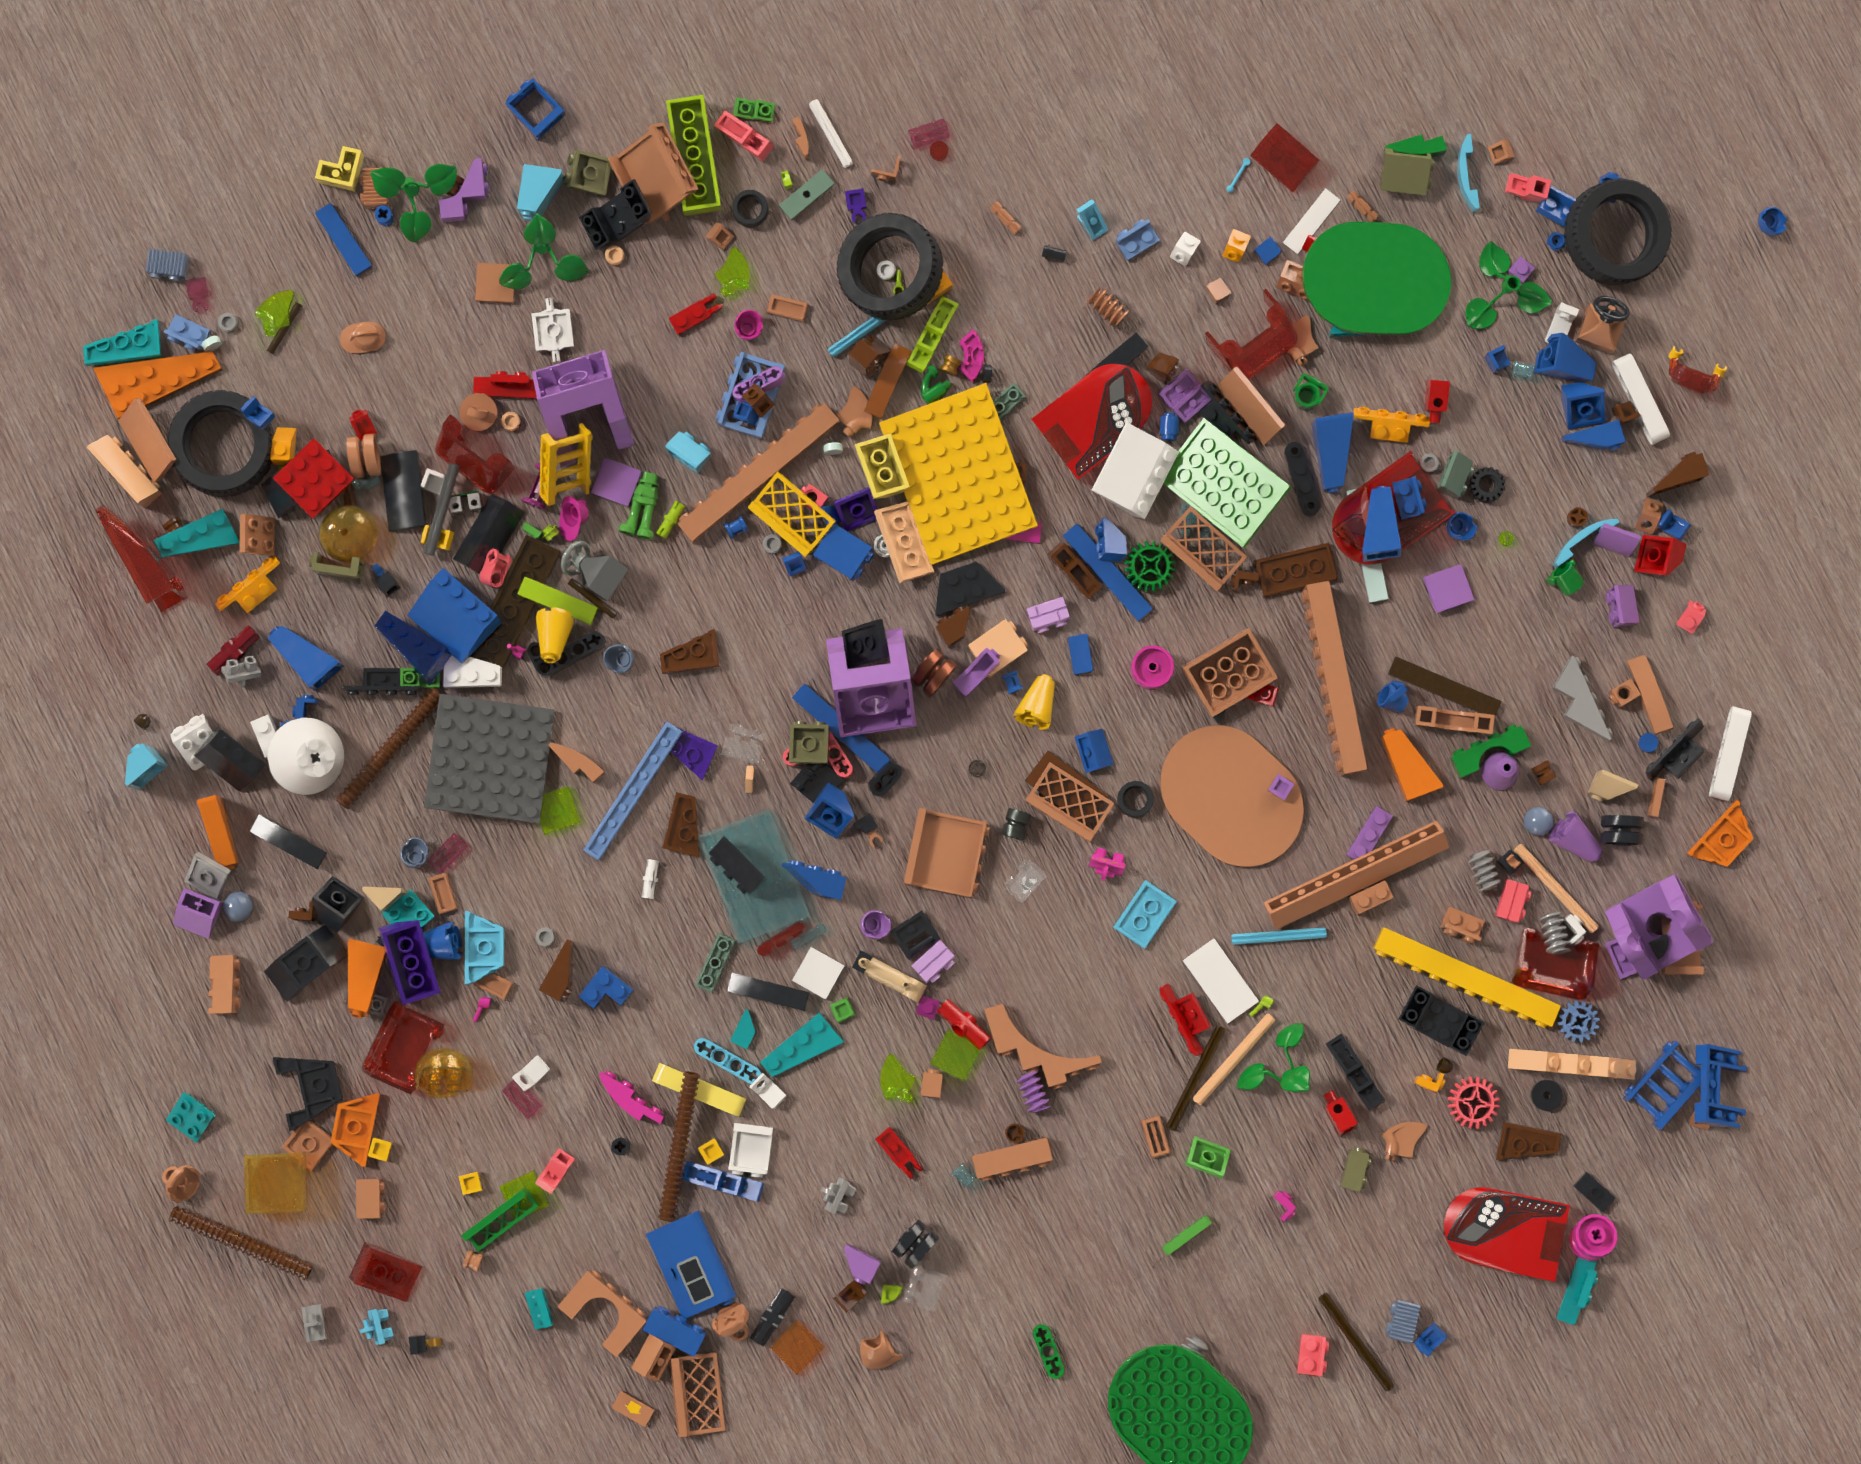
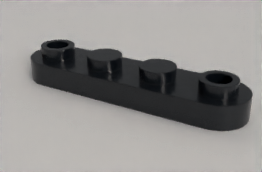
M1291 442L1286 446L1284 455L1299 506L1304 515L1314 516L1320 509V503L1305 452L1301 444ZM1291 449H1297L1298 453L1296 455L1292 454ZM1312 503L1314 505V508L1309 509L1307 507V504Z

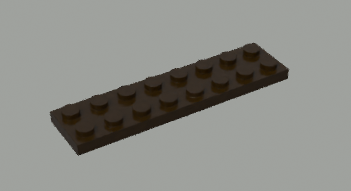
M528 535L525 536L504 578V582L500 586L490 607L498 615L502 623L469 657L499 665L503 671L512 653V650L507 648V645L515 646L536 602L518 595L523 579L527 577L545 585L561 551Z

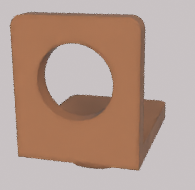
M901 156L897 157L894 174L871 169V176L878 177L877 179L883 182H888L889 180L896 181Z
M1645 498L1642 513L1635 525V529L1653 534L1661 518L1663 503ZM1643 521H1650L1652 526L1646 528L1641 523Z

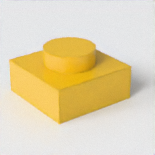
M373 1137L368 1156L387 1161L392 1142Z
M715 1138L698 1148L707 1165L724 1155Z
M478 1172L459 1176L463 1195L482 1191Z

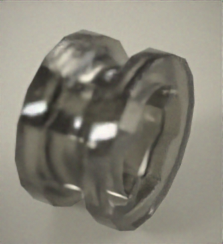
M973 760L968 766L969 774L976 778L981 777L986 770V766L981 760ZM978 763L981 765L980 769L982 772H977L976 774L973 772L974 768L972 765L975 764L976 766Z

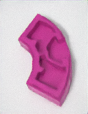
M972 329L959 342L964 351V361L959 370L973 383L982 369L984 353L981 340Z

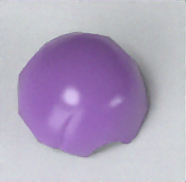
M871 910L864 914L860 920L861 931L867 938L879 940L886 937L890 932L891 921L883 912Z

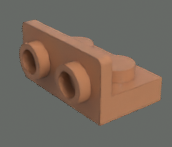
M1287 260L1276 287L1301 299L1308 300L1302 282L1303 266Z

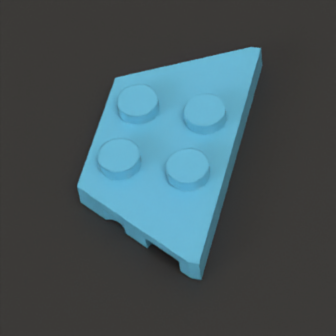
M465 911V985H470L504 967V928L469 911Z

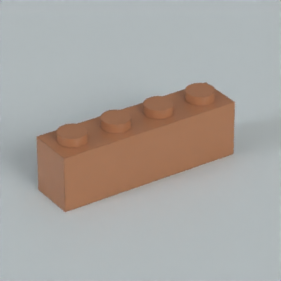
M1047 1137L972 1155L977 1179L981 1178L982 1181L993 1179L992 1175L999 1173L1001 1177L1012 1174L1011 1170L1019 1169V1172L1031 1169V1165L1038 1164V1167L1047 1166L1049 1161L1053 1160Z

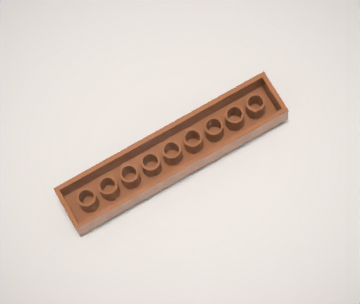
M1330 582L1309 584L1303 589L1301 600L1302 604H1306L1307 608L1304 615L1306 623H1310L1308 635L1309 640L1314 643L1312 655L1313 659L1317 660L1318 663L1316 675L1318 679L1321 678L1322 685L1319 686L1321 697L1325 698L1323 710L1325 716L1329 718L1327 730L1328 734L1332 735L1333 738L1331 750L1333 754L1336 753L1335 769L1337 773L1340 772V776L1361 773L1367 770Z

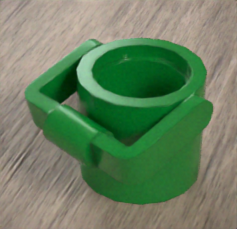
M1304 373L1293 389L1295 392L1293 397L1296 407L1303 411L1311 410L1316 404L1318 406L1321 404L1329 388L1322 381ZM1302 379L1308 381V383H1303L1300 385ZM1318 388H1320V389H1322V390L1324 391V393L1322 394L1321 398H1320V391H1319Z
M1567 560L1559 565L1545 580L1549 586L1556 584L1564 595L1575 593L1584 584V579L1574 567L1577 565L1574 560Z

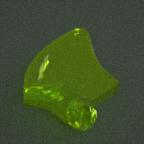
M732 247L723 267L714 273L716 279L723 286L720 289L723 297H728L729 294H733L738 289L748 290L749 267L746 259L737 247Z
M293 290L276 293L263 301L257 308L255 317L262 321L266 336H273L276 328L290 325L289 310L295 295Z
M889 1054L883 1064L880 1075L882 1093L886 1100L896 1098L909 1104L914 1098V1095L909 1092L916 1077L907 1073L900 1066L895 1056Z

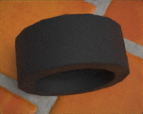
M755 190L740 192L732 203V212L735 220L745 227L761 225L768 215V203L765 197ZM746 198L757 199L761 204V213L755 219H746L739 212L740 203Z
M1141 781L1126 783L1122 786L1117 796L1118 807L1122 813L1134 818L1148 813L1154 802L1152 790ZM1139 788L1146 794L1147 802L1141 810H1131L1125 805L1124 796L1128 790Z

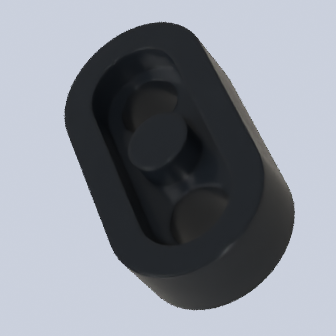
M894 762L886 763L869 781V791L875 796L886 794L902 775L901 767ZM893 768V773L888 774V770ZM880 782V787L876 789L875 784Z

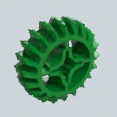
M1145 541V547L1138 543L1137 547L1139 550L1132 547L1131 551L1134 555L1128 553L1127 557L1131 561L1126 560L1124 563L1130 566L1124 569L1125 572H1131L1127 579L1134 578L1131 585H1135L1138 582V590L1141 589L1142 585L1145 586V592H1148L1149 587H1151L1152 592H1155L1156 586L1162 590V582L1168 586L1169 581L1166 578L1172 580L1174 577L1169 573L1176 571L1175 568L1170 567L1175 565L1176 561H1169L1174 555H1166L1169 548H1165L1164 551L1161 550L1163 547L1162 543L1159 544L1158 548L1155 547L1156 541H1153L1151 546H1149L1148 541ZM1155 552L1158 555L1150 559L1143 556L1142 553ZM1136 558L1140 560L1143 566L1138 575L1134 566ZM1162 558L1166 565L1164 575L1160 573L1157 566ZM1157 560L1153 566L1155 570L1149 569L1143 573L1147 567L1145 563L1151 564ZM1148 574H1151L1154 577H1157L1158 580L1146 581L1142 578Z

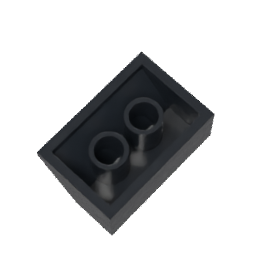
M220 726L214 730L194 754L198 760L238 791L254 780L266 765Z
M725 836L709 852L712 856L710 860L716 867L721 865L725 869L723 874L730 881L734 878L739 883L736 887L744 895L747 892L751 895L766 880V877Z

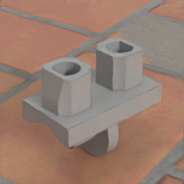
M254 656L245 657L244 663H238L234 659L227 660L226 666L221 667V672L225 675L227 683L238 682L240 687L245 686V680L261 677V671L257 666Z
M840 1177L836 1184L831 1182L828 1189L822 1187L821 1191L826 1193L823 1200L827 1202L824 1209L833 1214H845L848 1205L841 1202L844 1195L852 1198L856 1189L849 1184L850 1182Z
M322 1304L301 1307L306 1342L327 1339Z

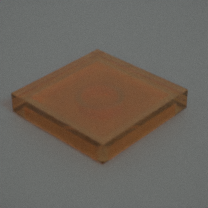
M798 1320L770 1346V1349L796 1375L824 1348Z

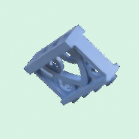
M741 352L740 356L736 355L734 360L735 372L729 376L727 384L730 387L728 392L725 391L723 394L722 402L724 405L722 410H718L716 420L720 427L762 440L772 408L762 418L758 416L754 425L756 430L742 427L743 421L731 423L727 415L729 411H735L738 404L732 391L736 385L755 376L750 367L749 373L743 372V366L746 363H753L757 368V374L761 373L760 365L769 368L778 366L783 372L785 371V365ZM740 375L743 380L737 384ZM779 386L765 392L773 403L775 402ZM733 396L735 404L730 405Z

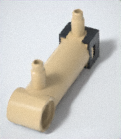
M860 951L852 966L853 969L918 1003L927 988V985L863 951Z

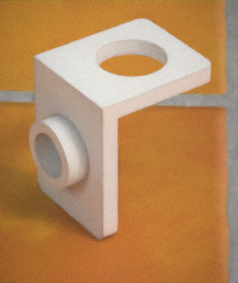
M537 1055L512 1078L523 1091H526L536 1084L550 1068ZM520 1077H523L527 1081V1084H524L520 1080Z
M763 1073L750 1085V1088L772 1109H775L786 1098V1094ZM762 1080H764V1083H763L760 1087L757 1088V1085L759 1084V1082H761Z

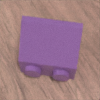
M846 1243L844 1250L851 1273L855 1276L854 1280L863 1285L866 1282L870 1284L881 1261Z

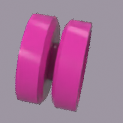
M1155 645L1146 646L1139 650L1132 660L1130 667L1132 678L1142 688L1149 690L1159 689L1168 682L1173 674V658L1162 647ZM1149 665H1156L1155 670L1149 669Z
M1591 1214L1582 1218L1572 1228L1569 1235L1572 1251L1585 1261H1597L1604 1258L1613 1250L1617 1242V1230L1614 1224L1607 1217L1599 1214Z

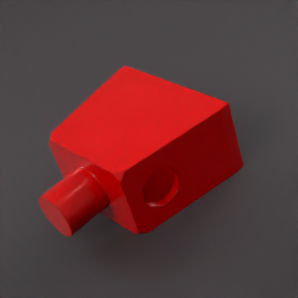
M1427 380L1425 410L1430 411L1429 422L1440 423L1441 412H1447L1450 381ZM1436 398L1439 400V405L1437 407H1435L1433 404Z
M1333 1090L1324 1094L1323 1097L1328 1104L1325 1106V1111L1339 1137L1356 1129L1358 1123L1343 1097L1338 1099ZM1340 1108L1342 1112L1335 1113L1334 1109Z

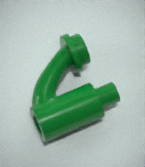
M933 365L927 366L928 371L921 384V396L927 405L946 394V390L952 386L946 380L942 384L938 382L929 389L931 378L935 379L939 374Z

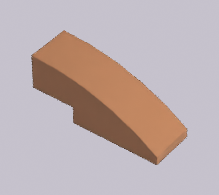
M555 743L548 745L575 775L582 770L595 783L605 774L597 764L583 754L563 745Z

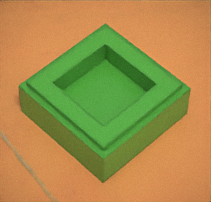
M525 522L522 527L524 532L540 540L543 533Z
M848 998L830 1005L837 1023L855 1015Z

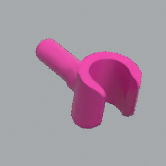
M511 644L507 645V648L512 650L513 656L521 660L523 659V653L527 652L525 648L519 645L515 647Z
M482 997L479 1000L478 1008L472 1021L477 1022L483 1008L489 1009L491 998Z

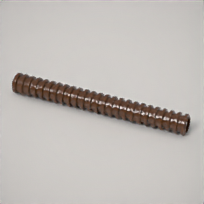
M431 687V691L426 693L427 696L422 697L423 700L418 702V706L415 705V710L410 711L411 714L407 715L408 718L406 720L403 719V724H399L400 727L395 729L396 732L391 733L392 736L387 738L388 741L383 743V747H379L380 750L375 752V756L372 755V760L367 761L368 764L363 766L364 769H360L359 775H355L356 778L352 779V783L347 784L348 787L344 788L343 793H340L341 796L336 797V801L346 809H350V805L354 804L353 801L358 799V795L361 796V792L366 790L365 787L370 786V781L373 782V778L378 776L377 773L382 772V767L385 768V764L390 762L389 759L394 758L393 755L397 754L398 749L401 750V745H405V741L409 740L408 737L413 736V731L416 732V728L421 726L420 723L425 722L424 719L429 717L428 714L433 712L432 709L437 708L436 705L441 694L438 690Z
M689 1071L683 1073L685 1077L682 1078L683 1084H681L682 1090H680L681 1096H679L680 1102H678L676 1126L673 1128L675 1129L672 1134L674 1135L672 1138L673 1143L670 1145L672 1149L669 1151L671 1155L668 1157L670 1161L667 1162L669 1167L666 1168L668 1173L665 1174L667 1179L664 1180L666 1185L663 1186L665 1191H662L664 1196L661 1197L663 1202L660 1203L662 1208L659 1209L661 1214L658 1215L660 1220L669 1222L675 1221L677 1197L680 1195L678 1191L681 1189L679 1185L682 1183L680 1179L683 1177L681 1173L684 1172L682 1168L685 1166L683 1162L686 1160L684 1156L687 1155L685 1150L688 1149L686 1144L689 1143L687 1138L690 1137L688 1132L691 1131L689 1126L692 1125L690 1122L693 1119L691 1115L694 1114L692 1109L695 1108L694 1102H696L695 1096H697L696 1090H698L697 1084H699L698 1078H700L698 1073Z
M178 1205L173 1208L170 1214V1222L175 1221V1224H181V1227L186 1226V1229L191 1228L193 1232L197 1231V1234L202 1233L204 1237L214 1238V1241L218 1240L220 1244L230 1245L231 1249L241 1250L243 1254L246 1252L247 1256L252 1255L254 1259L257 1257L259 1261L264 1260V1263L268 1262L270 1266L275 1265V1268L280 1267V1270H286V1273L291 1272L293 1276L296 1274L298 1278L303 1277L302 1280H306L311 1273L312 1264L307 1265V1262H301V1259L296 1260V1257L293 1256L291 1258L289 1254L284 1255V1252L280 1253L278 1249L268 1248L267 1244L257 1243L255 1239L252 1241L251 1237L246 1238V1235L241 1236L239 1232L235 1233V1230L230 1231L228 1227L218 1226V1223H213L212 1220L207 1221V1218L202 1219L200 1215L196 1216V1213L191 1214L189 1210L186 1212L184 1208L179 1209Z

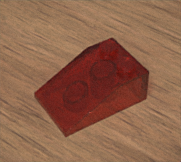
M364 1242L349 1278L356 1285L407 1302L422 1266L383 1248Z

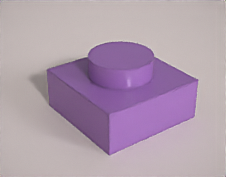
M1520 256L1508 270V273L1517 276L1520 282L1523 283L1535 267Z
M1277 774L1267 791L1284 801L1294 783Z

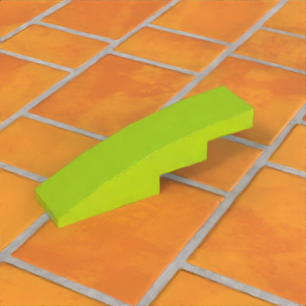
M941 296L907 361V366L924 373L959 305L958 303Z
M524 577L518 591L519 596L550 609L560 608L569 611L572 618L574 617V619L589 625L592 624L598 607L527 577Z

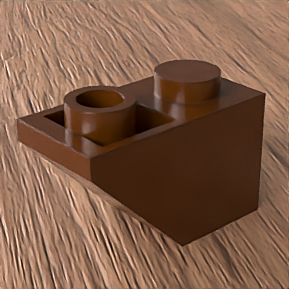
M963 606L953 611V616L950 618L945 616L937 622L936 630L947 647L964 638L970 613L968 606L966 608Z

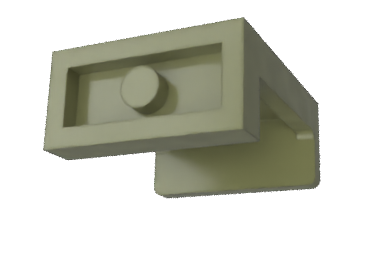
M1385 148L1379 184L1380 190L1426 195L1427 189L1431 187L1429 174L1430 171L1434 170L1435 163L1432 160L1431 154L1427 153L1426 156L1394 153L1393 149Z
M314 551L313 556H310L309 567L317 575L357 581L363 580L365 562L359 557H352L351 567L348 568L323 564L324 556Z

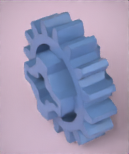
M1574 1001V1006L1567 1003V1009L1561 1008L1563 1015H1557L1561 1019V1022H1558L1557 1025H1562L1559 1032L1566 1033L1565 1039L1571 1036V1042H1575L1576 1038H1578L1579 1043L1583 1042V1037L1586 1040H1590L1589 1034L1596 1035L1593 1030L1599 1028L1595 1022L1599 1021L1600 1018H1595L1594 1015L1598 1012L1591 1011L1592 1005L1586 1007L1585 1001H1582L1580 1005L1578 1001ZM1576 1009H1582L1587 1013L1580 1014ZM1569 1014V1022L1566 1023V1017ZM1576 1017L1584 1018L1580 1025H1572L1577 1021ZM1589 1020H1591L1590 1027L1588 1029L1587 1023ZM1576 1029L1580 1035L1574 1034L1570 1030Z

